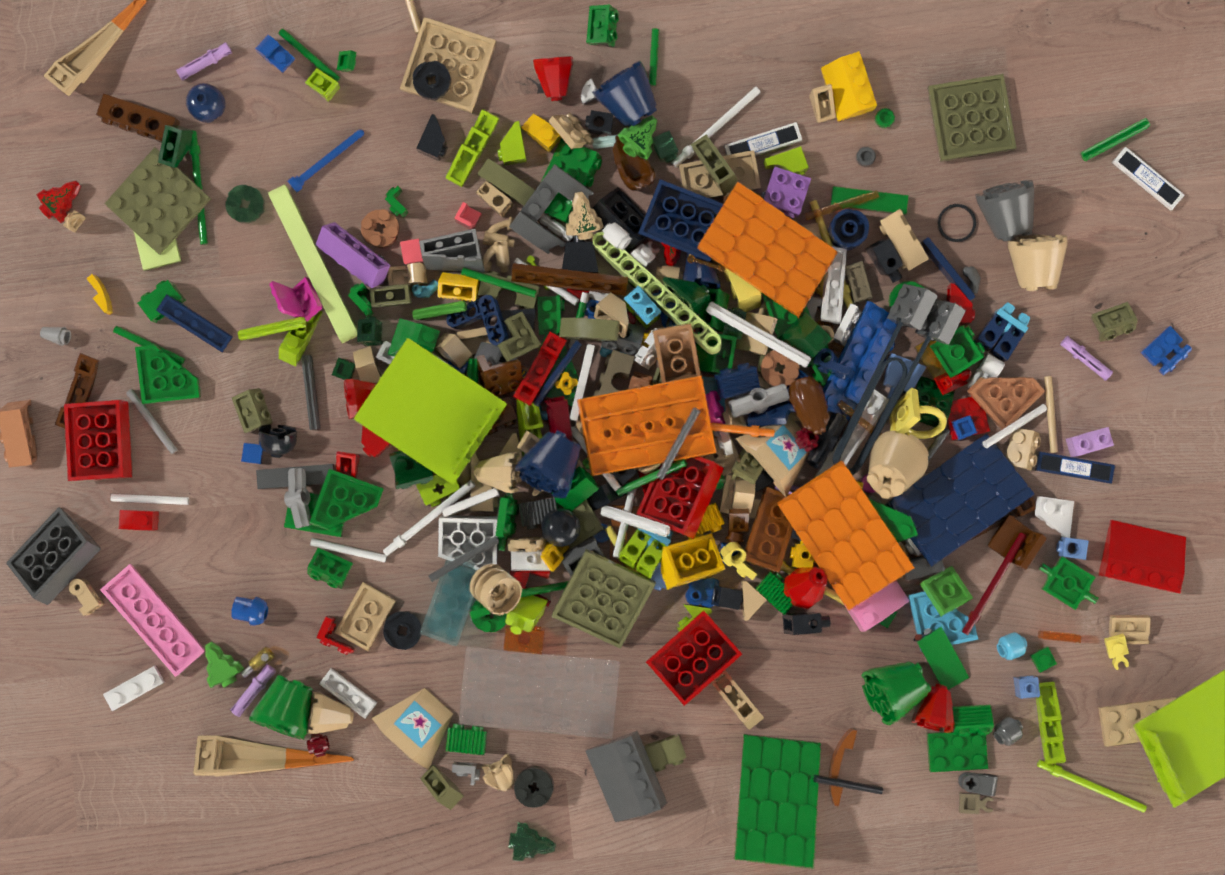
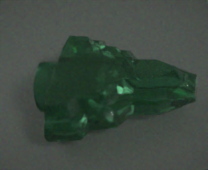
M518 822L516 833H510L508 848L513 849L512 861H523L525 858H533L536 854H547L555 851V842L548 837L540 836L537 830L529 828V825L526 823Z

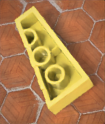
M723 267L726 280L731 282L730 288L733 299H738L737 309L739 314L761 307L762 292Z

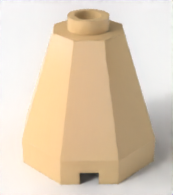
M510 452L478 461L477 465L474 466V476L477 477L479 482L503 492L515 493L519 491V487L516 484L517 482L521 483L520 472L515 470L516 465L520 461V459H517L520 456L519 452Z
M312 692L314 698H311L308 721L310 726H308L307 733L328 732L347 728L349 724H352L354 713L351 712L350 707L322 693Z

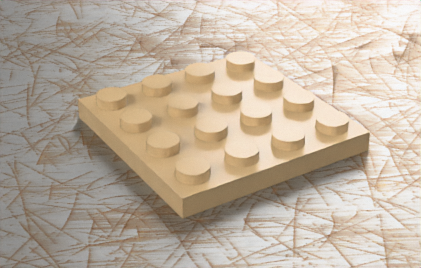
M424 17L400 90L420 96L413 85L414 70L423 62L438 61L448 69L451 77V86L449 91L443 97L436 100V102L473 114L497 43L496 40ZM433 76L432 78L428 77V78H427V80L429 81L428 84H429V85L435 84V83H436V81H435V78H436V77H435V76Z

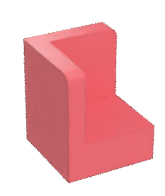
M463 202L454 219L457 223L471 230L476 227L482 213Z
M419 238L400 242L405 265L418 262L424 263Z

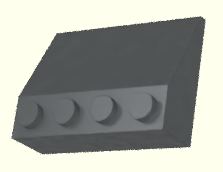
M58 507L6 564L33 599L49 605L101 548L62 508Z
M638 731L586 750L615 822L650 814L661 810L667 804Z

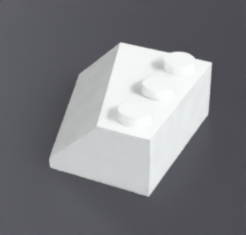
M441 515L439 517L438 557L454 561L493 538L496 534L498 516L449 515L444 517V515ZM498 544L462 565L478 570L484 565L497 564Z

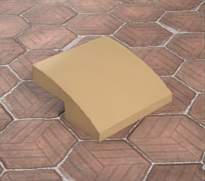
M745 312L743 318L761 330L773 335L777 318ZM739 330L735 349L757 355H766L768 346Z

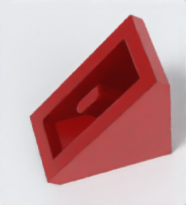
M337 451L336 471L357 479L360 455Z

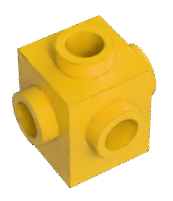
M801 540L800 544H795L794 547H791V566L798 568L813 567V563H816V561ZM804 551L806 552L805 558L802 557Z

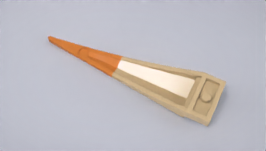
M134 0L98 32L55 61L44 74V77L67 96H70L81 82L85 83L147 0Z
M198 736L194 775H215V777L350 762L354 759L348 756L332 754L316 758V755L310 754L309 751L258 744L221 736Z

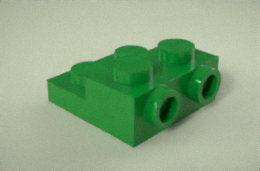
M964 324L956 329L949 345L939 342L930 345L950 378L985 357L983 354L986 352L980 342L976 343L972 338L975 336L970 326L965 327Z

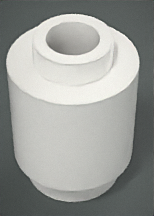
M616 222L607 224L603 229V238L617 249L624 250L632 240L629 233Z

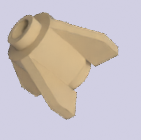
M505 754L500 759L501 761L481 766L485 773L483 779L487 785L502 791H507L512 787L514 778L512 760L509 754Z

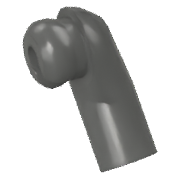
M966 266L963 269V275L969 277V288L974 294H978L981 277L975 267Z

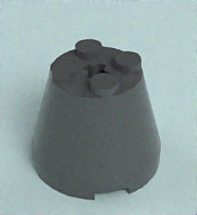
M1022 180L1021 184L1006 183L983 190V195H980V193L975 195L977 204L997 240L1010 241L1015 239V235L1021 234V236H1026L1033 233L1035 192L1033 180Z

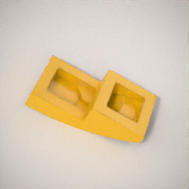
M91 274L86 279L98 292L93 297V300L104 313L111 315L113 309L109 294L99 277Z
M546 543L541 553V558L551 571H554L564 559L562 555L569 548V545L556 547L553 544Z

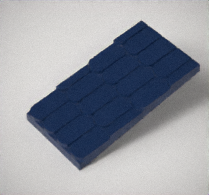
M985 434L941 466L915 482L902 494L895 496L885 504L912 517L918 535L910 539L931 567L1035 494L1020 474L1016 472V469L1008 459L1004 457V454L996 444L989 448L983 446V442L990 438L988 434Z

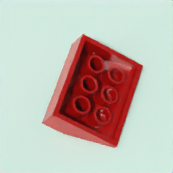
M110 400L64 404L68 481L132 478L128 401Z
M700 456L686 458L687 466L665 475L664 479L658 478L651 481L636 515L668 525L670 530L694 539L724 470L717 463ZM663 463L655 471L659 470Z
M1110 520L1098 576L1181 594L1185 575L1186 537Z
M703 610L652 655L646 663L685 706L736 661L742 653Z

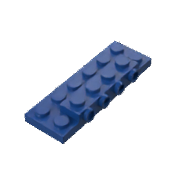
M867 301L838 358L839 364L850 367L855 372L853 380L848 378L845 380L839 379L834 376L835 373L831 372L823 388L828 411L835 414L840 413L848 421L897 327L896 323L887 319L889 312L873 302ZM895 342L893 343V345H892L890 351L893 350V348H894V346H895Z

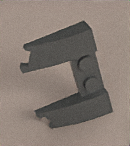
M556 164L553 165L509 226V228L547 254H550L549 249L560 245L562 248L566 244L537 222L556 194L559 192L573 202L574 195L577 192H583L587 199L589 195L594 193Z

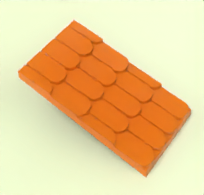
M739 182L736 183L698 245V249L798 318L838 254L833 247L813 235L812 232L787 217L783 212Z
M702 376L577 399L591 476L664 463L694 407L699 409L700 413L674 461L716 453Z
M842 460L777 503L818 566L827 574L828 581L848 611L914 569V566Z

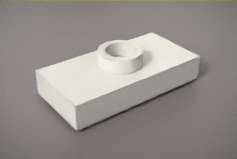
M525 550L511 551V571H550V569L541 558L543 550H537V552H525Z

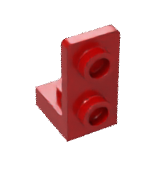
M329 615L326 616L316 638L320 639L319 643L328 647L331 645L338 647L337 651L346 655L353 653L355 648L328 636V634L332 635L336 627L334 623L336 618Z

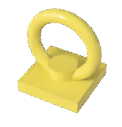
M910 388L898 400L889 416L890 431L895 430L896 433L907 434L908 436L912 434L918 439L937 436L945 429L947 424V418L940 409L933 406H919L918 390ZM922 413L935 415L939 419V424L931 430L916 431L911 429L920 420V414Z

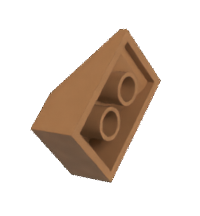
M691 323L652 330L662 383L700 376Z

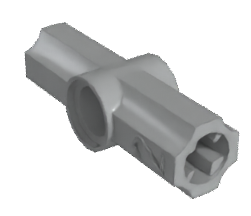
M785 384L768 389L755 388L750 392V395L729 401L731 413L734 418L750 412L763 413L769 406L789 400L788 390Z

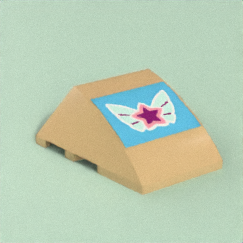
M790 415L788 416L787 424L761 427L775 429L774 437H750L749 434H745L735 438L745 451L751 453L774 480L775 486L785 497H787L810 451L806 452L805 449H799V446L794 441L797 437L795 433L801 430V428Z
M424 688L374 716L372 719L382 733L408 757L429 770L454 713Z

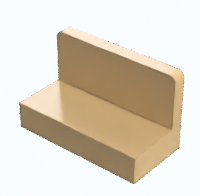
M485 327L457 332L458 338L472 355L477 353L481 342L490 343Z

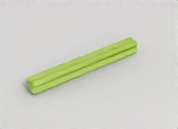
M298 317L238 331L239 340H248L304 328L307 326L306 318Z

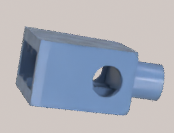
M893 353L890 354L888 359L896 357L905 362L908 374L913 361ZM891 361L886 366L883 385L891 388L887 396L888 399L891 398L903 374V368L898 361ZM917 364L903 391L904 394L910 388L915 387L926 366Z

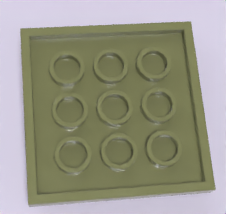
M1004 74L927 87L940 162L1016 149Z
M154 147L104 204L160 255L198 215L211 198L178 167L173 168L158 163L160 150Z
M585 549L551 617L621 649L656 582Z

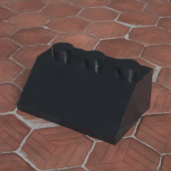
M619 187L598 200L592 208L596 211L597 217L602 219L604 228L607 224L616 222L629 233L632 240L624 249L629 254L647 238L639 234L646 214Z

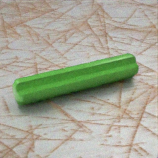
M457 301L413 310L412 314L414 320H422L463 312L467 310L465 301Z

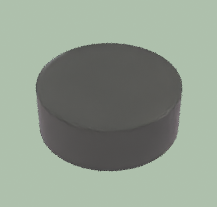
M863 147L856 154L857 163L863 167L872 165L876 158L874 150L870 147Z

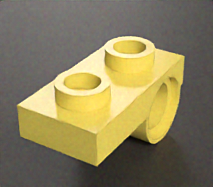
M730 542L721 549L722 561L726 565L736 567L737 573L743 578L746 576L751 580L755 578L757 573L745 562L746 553L739 543ZM734 551H739L737 555L731 556Z

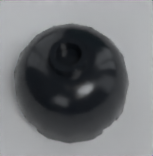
M272 425L260 427L258 435L259 444L272 457H283L284 454H288L294 449L297 441V431L294 427L287 425H278V428H271Z
M558 508L551 510L544 516L541 523L542 536L547 543L553 544L556 547L572 544L580 534L581 525L575 513L568 509Z

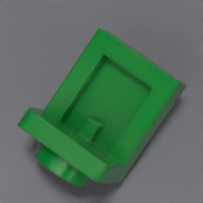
M399 186L396 188L392 187L386 193L387 197L385 200L391 206L389 210L396 216L400 214L404 218L409 212L396 200L403 191Z

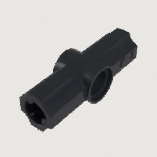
M833 413L828 424L825 426L826 432L818 434V446L811 450L806 459V462L813 468L821 469L830 452L832 453L837 446L839 436L848 422L844 415Z

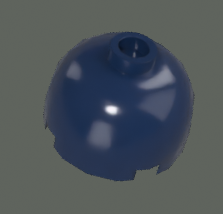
M200 83L188 91L186 106L189 113L196 120L209 123L223 114L225 98L215 86L208 83Z

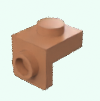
M634 371L628 390L650 386L653 377Z

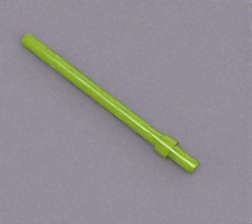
M1040 759L1037 763V767L1049 771L1055 777L1065 778L1143 813L1146 811V805L1063 770V767L1057 764L1045 765V761Z

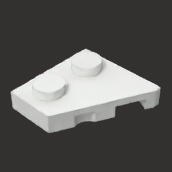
M1037 496L1035 516L1045 521L1050 528L1061 533L1062 537L1070 538L1074 501Z

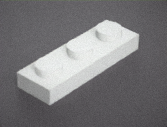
M155 665L104 693L103 696L111 710L114 711L163 684L165 681Z

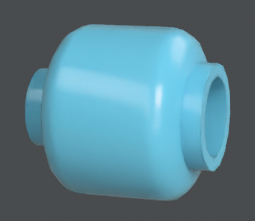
M1013 632L999 639L997 651L1002 658L1013 660L1025 654L1027 641L1020 634Z

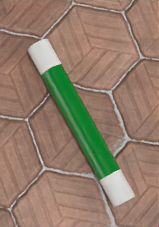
M582 292L576 318H584L589 293ZM571 339L569 343V348H571L574 342L578 341V339Z

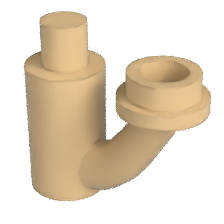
M510 216L509 220L492 225L485 231L483 244L492 246L496 241L505 240L508 243V247L514 248L515 240L508 239L507 235L496 233L505 227L510 231L511 228L509 226L514 218Z
M505 240L496 241L494 245L488 248L483 257L485 272L491 270L492 263L489 260L493 254H496L497 266L500 267L501 272H508V265H510L508 243Z

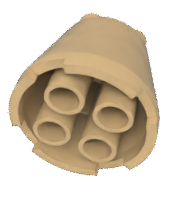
M1028 235L1016 237V241H1008L1009 253L1021 288H1026V291H1036L1038 287H1045V289L1057 288L1067 248V236Z
M895 430L883 433L878 437L871 450L869 473L867 476L868 483L885 499L902 494L918 481L928 468L929 454L925 445L912 434L908 436L896 433Z

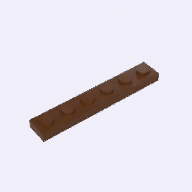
M513 263L511 282L625 296L628 277Z

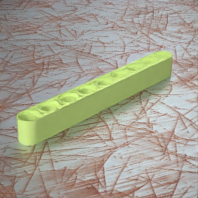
M284 184L268 192L341 343L343 344L359 336V331L288 187Z
M603 232L594 234L592 241L594 249L621 275L628 277V281L635 287L639 286L676 325L691 323L692 330L697 327L703 328L704 331L701 334L693 332L694 341L706 352L716 354L721 350V338L710 326L627 251L614 247L603 238ZM600 240L606 241L603 246H599L597 243ZM614 252L620 253L617 258H612L611 254ZM627 265L634 266L630 271L624 269ZM641 277L648 279L645 283L638 282ZM656 289L662 291L658 296L652 295V292ZM668 302H673L676 304L671 309L666 307V304ZM682 315H688L690 317L687 321H681L679 319ZM710 340H715L718 342V344L714 347L708 346L707 343Z

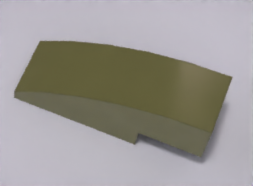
M490 159L486 160L477 173L482 180L489 182L501 193L522 206L526 204L535 191Z
M561 318L559 337L569 340L617 341L620 321Z

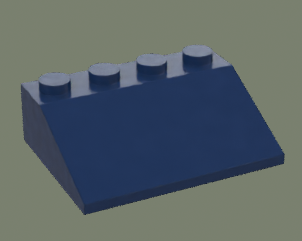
M660 179L639 234L710 262L712 258L699 250L698 245L724 204Z

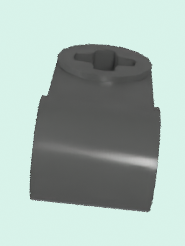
M964 772L959 776L958 784L970 793L995 796L998 776ZM971 779L972 783H968V785H966V781H970Z

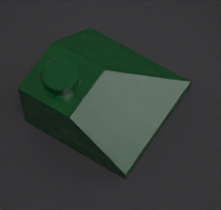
M669 277L662 279L665 287L696 315L711 302L710 291L704 285L699 286L696 282Z
M806 312L778 338L811 358L810 361L832 340Z

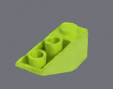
M322 311L315 314L308 322L306 321V327L290 330L279 347L280 360L295 367L297 366L321 318Z

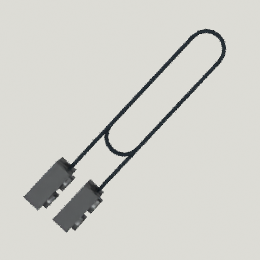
M903 284L887 319L896 323L897 327L834 452L833 465L840 462L849 439L885 367L891 361H898L903 368L902 377L857 461L849 469L852 475L859 472L910 380L929 341L936 340L939 343L949 345L966 311L955 303L936 299L937 295L928 289ZM902 326L916 329L915 333L925 338L908 374L903 360L893 357L885 361Z

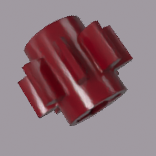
M802 428L795 433L797 437L794 441L799 449H805L808 452L818 446L817 441L819 437L813 431Z
M320 733L311 734L310 740H307L309 753L316 755V758L325 756L326 750L330 749L328 737L326 735L322 736Z

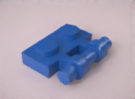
M1168 326L1141 353L1153 366L1160 362L1163 367L1159 369V372L1165 375L1169 371H1173L1179 361L1186 359L1192 348L1188 344L1180 348L1178 344L1183 339L1171 326ZM1173 351L1176 355L1168 360L1165 356Z

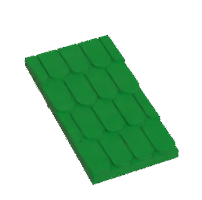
M743 734L734 860L814 869L819 783L814 782L813 777L815 774L819 775L820 742Z

